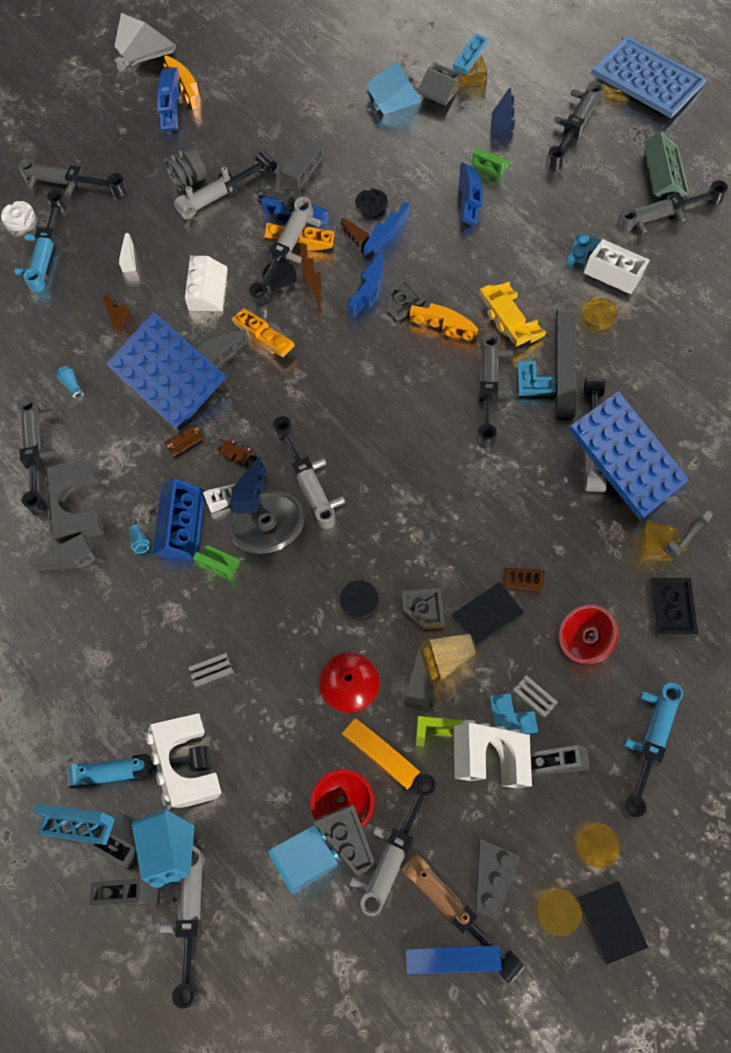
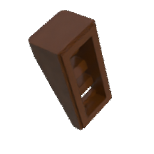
M342 217L341 230L363 252L364 246L369 239V233Z
M504 568L502 585L505 588L541 593L545 570ZM510 574H514L513 582H509ZM518 575H521V583H517ZM526 576L529 577V583H525ZM534 577L537 578V584L533 583Z

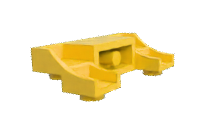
M509 281L500 285H487L480 288L479 296L488 307L487 314L489 318L494 320L498 331L502 332L505 337H509L515 347L527 341L532 343L546 335V331H543L538 325L537 319L525 323L526 318L513 302V299L518 297V293L514 292Z

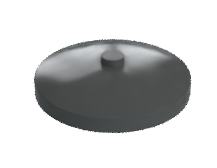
M279 490L261 491V505H258L257 513L235 514L232 511L228 520V530L235 545L246 552L265 554L278 551L292 543L302 531L305 520L302 506L293 495Z

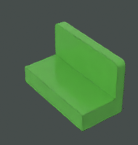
M476 148L472 156V165L501 177L509 165V160L486 150Z
M206 545L202 554L196 552L193 557L197 566L228 580L232 578L240 563L238 558L209 545Z

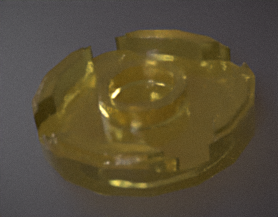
M604 81L602 94L607 100L614 103H623L632 98V96Z
M603 297L588 300L582 310L583 321L589 327H595L597 330L611 327L618 315L616 305Z
M595 823L584 827L579 832L576 839V851L586 865L593 868H605L612 865L618 858L620 844L616 833L609 826Z
M562 889L550 890L542 895L536 910L542 928L556 936H565L574 932L581 923L582 917L581 906L576 897Z

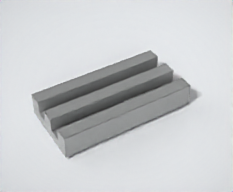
M227 653L188 667L195 687L234 673ZM225 660V662L219 663V664H217V665H214V666H212V667L206 668V669H204V670H201V671L195 673V671H197V670L203 669V668H205V667H208V666H210V665H213V664H216V663H218V662H221V661ZM226 666L228 668L218 673L197 680V677H200L202 675L211 673L215 670L221 669Z
M527 675L513 689V692L543 718L558 703ZM525 683H527L530 687H532L537 693H539V694H540L544 699H546L551 705H549L548 703H546L541 697H539L534 691H532L527 685H525ZM520 689H524L537 702H539L544 708H546V710L543 711L537 704H535L530 698H528L523 692H521Z

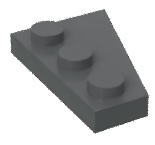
M353 804L312 820L356 875L377 867Z

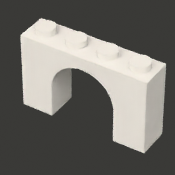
M199 713L151 724L146 732L147 744H151L153 751L151 752V760L158 770L156 773L157 783L163 789L161 794L164 806H167L168 811L214 800L222 793L216 773L197 778H184L175 773L169 762V752L173 747L182 743L199 740L205 732Z
M464 720L463 724L454 726L455 779L466 781L486 779V748L490 742L496 748L500 757L501 786L516 789L532 786L530 735L521 733V730H506V727L502 726L493 728L488 723L476 724L474 720Z

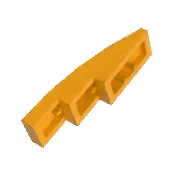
M356 718L343 731L342 735L358 747L363 754L374 761L379 768L407 790L417 777L420 776L421 772Z

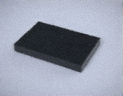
M651 578L650 587L656 637H697L698 628L691 578Z
M499 582L454 612L452 616L474 646L477 647L522 616L524 611L501 582Z
M619 881L578 897V901L606 965L648 948Z

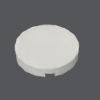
M16 201L12 205L8 204L2 210V222L7 229L12 231H21L28 228L35 219L33 208L24 201Z

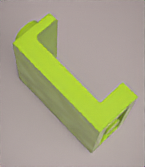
M418 716L416 746H424L425 734L454 737V726L463 724L464 720Z

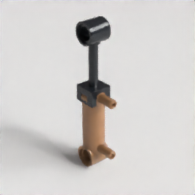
M417 853L400 868L461 934L468 930L483 946H495L473 923L478 916L468 905L462 902ZM510 950L505 955L500 951L502 971L497 972L511 985L526 967Z

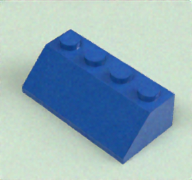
M176 478L161 484L153 555L171 560H193L194 555L199 550L204 505L203 492H205V489Z

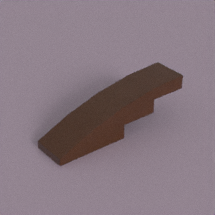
M301 244V264L305 285L317 311H321L320 272H315L314 258H308L307 244Z

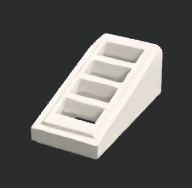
M125 233L119 258L122 272L136 271L134 245L129 233Z
M235 484L203 492L211 513L231 506V498L228 499L226 493L230 492V495H232ZM223 495L224 500H220L219 496Z

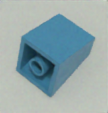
M398 61L366 83L368 88L367 94L371 100H375L373 104L377 111L381 110L384 115L421 102L420 97Z
M166 809L132 822L141 880L149 883L152 887L159 888L164 884L178 882L180 879L190 876L195 827L193 824Z
M315 825L267 851L289 891L293 894L338 866L336 860L339 859V856L333 847L328 848L325 843L326 837Z

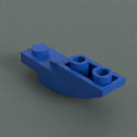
M177 67L162 69L159 79L157 111L160 113V126L163 132L178 130L179 71Z
M462 162L460 163L458 193L462 194L460 220L474 226L477 224L478 208L483 205L482 183L476 168Z
M264 197L261 201L263 213L275 216L277 223L285 225L295 208L292 206V209L288 211L284 202L273 198ZM312 205L314 211L313 218L320 220L321 225L327 224L329 222L328 209ZM306 223L305 226H314V225L309 224V223Z
M382 253L373 258L367 270L362 272L360 276L361 285L358 287L354 297H351L347 303L348 315L355 317L363 305L370 308L375 301L383 280Z

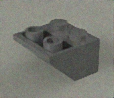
M433 62L427 69L417 93L424 98H429L438 104L446 106L459 90L462 73Z
M116 810L111 815L115 821L107 844L90 843L88 848L123 868L131 870L137 860L132 822L135 820ZM101 826L95 833L97 838H101L104 826Z

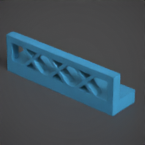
M37 804L34 813L43 817L38 835L102 845L107 844L115 821L111 816L99 811ZM50 820H54L55 826L46 831ZM70 822L72 828L64 833L62 827ZM86 824L88 830L80 835L78 830ZM104 826L101 838H97L95 831Z

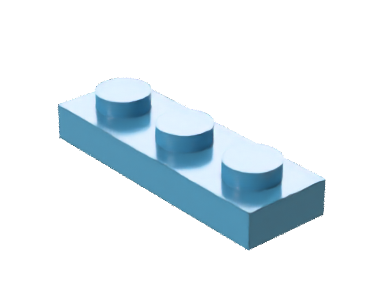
M475 33L453 63V69L467 75L489 44V38Z

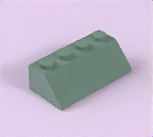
M660 131L644 141V154L648 161L646 164L650 170V181L653 184L652 192L655 197H659L661 200L667 199L669 194L679 192L683 199L689 198L690 195L679 148Z

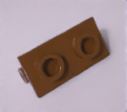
M191 424L189 428L170 439L168 438L164 445L174 457L202 440L204 436L199 431L200 429L197 424Z
M230 438L226 440L219 439L223 442V445H219L217 449L220 455L233 459L234 454H237L234 461L244 466H251L253 463L252 456H258L252 453L253 449L245 445L241 448L236 445V441Z

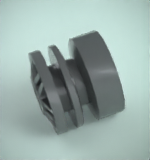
M191 146L180 150L179 156L173 154L171 158L164 159L169 176L181 191H184L187 186L191 187L193 185L192 180L198 183L207 178L205 166L198 153Z

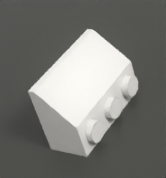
M602 239L590 255L584 273L605 282L607 285L632 294L650 260Z
M190 255L185 301L189 311H223L227 266L209 256Z

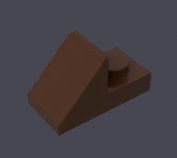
M110 294L103 296L111 326L115 333H119L130 317L131 312L127 304L118 306L116 300L112 301Z

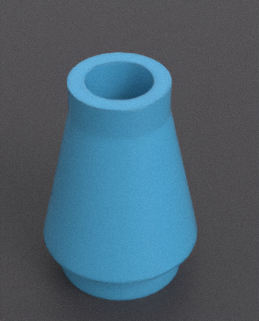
M64 366L56 372L57 379L70 393L73 394L80 390L73 369L69 368V366Z
M132 525L129 528L131 549L137 554L144 553L149 549L150 542L139 525Z

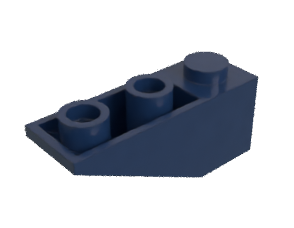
M511 88L506 91L492 112L491 136L510 137L511 130H514L515 119H512V117H514L515 108L512 107L514 105V95H511Z
M257 458L233 486L230 502L235 514L257 513L258 505H261L260 493L264 489L263 476H266V466L263 465L261 458Z

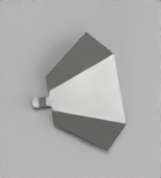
M121 13L115 48L122 57L115 59V63L118 64L116 67L118 70L123 71L128 65L133 67L139 62L173 53L176 45L147 23Z

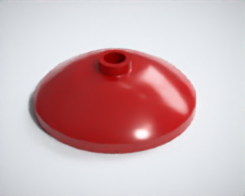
M583 605L572 610L563 620L559 630V642L563 652L571 660L580 664H594L604 660L614 650L619 636L618 624L614 616L608 610L598 605ZM596 636L595 640L591 641V637Z
M350 652L338 654L331 658L321 670L319 676L320 693L324 701L337 711L344 713L361 711L373 702L378 693L379 675L377 669L363 655ZM351 676L352 680L350 682L345 681V677Z
M336 769L323 775L313 787L310 797V808L314 819L351 804L355 807L362 827L366 825L374 810L373 790L368 781L361 774L353 770ZM339 796H344L342 803L337 802Z

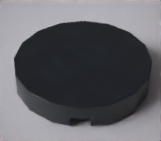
M370 188L367 191L365 189L355 199L356 210L361 216L366 218L380 217L388 208L387 196L379 189Z
M269 263V264L263 269V273H262V277H263V278H264L265 274L267 273V271H268V269H269L271 263ZM279 263L267 288L276 292L277 290L286 291L292 288L296 283L297 276L294 266L291 263H288V265Z
M355 580L348 583L342 589L340 606L349 617L365 619L377 610L379 604L378 592L371 583Z

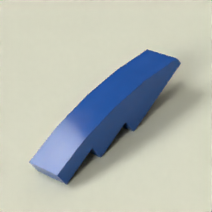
M404 201L398 213L390 212L384 224L377 222L364 246V258H370L397 234L410 215V203Z
M500 946L406 950L407 974L502 971Z

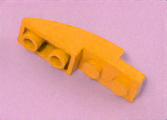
M167 55L164 56V69L178 68L179 89L182 93L185 92L184 98L186 103H190L192 109L198 108L196 96L199 95L194 77L180 62Z
M267 223L264 241L277 242L285 226ZM305 226L293 250H300L301 244H307L308 251L332 248L334 232Z
M430 303L429 309L411 306L410 321L417 324L431 325L432 327H441L442 334L449 337L477 340L478 328L461 314Z
M244 308L231 319L240 330H246L247 336L272 355L276 353L284 357L295 346L292 340L273 330L266 321Z

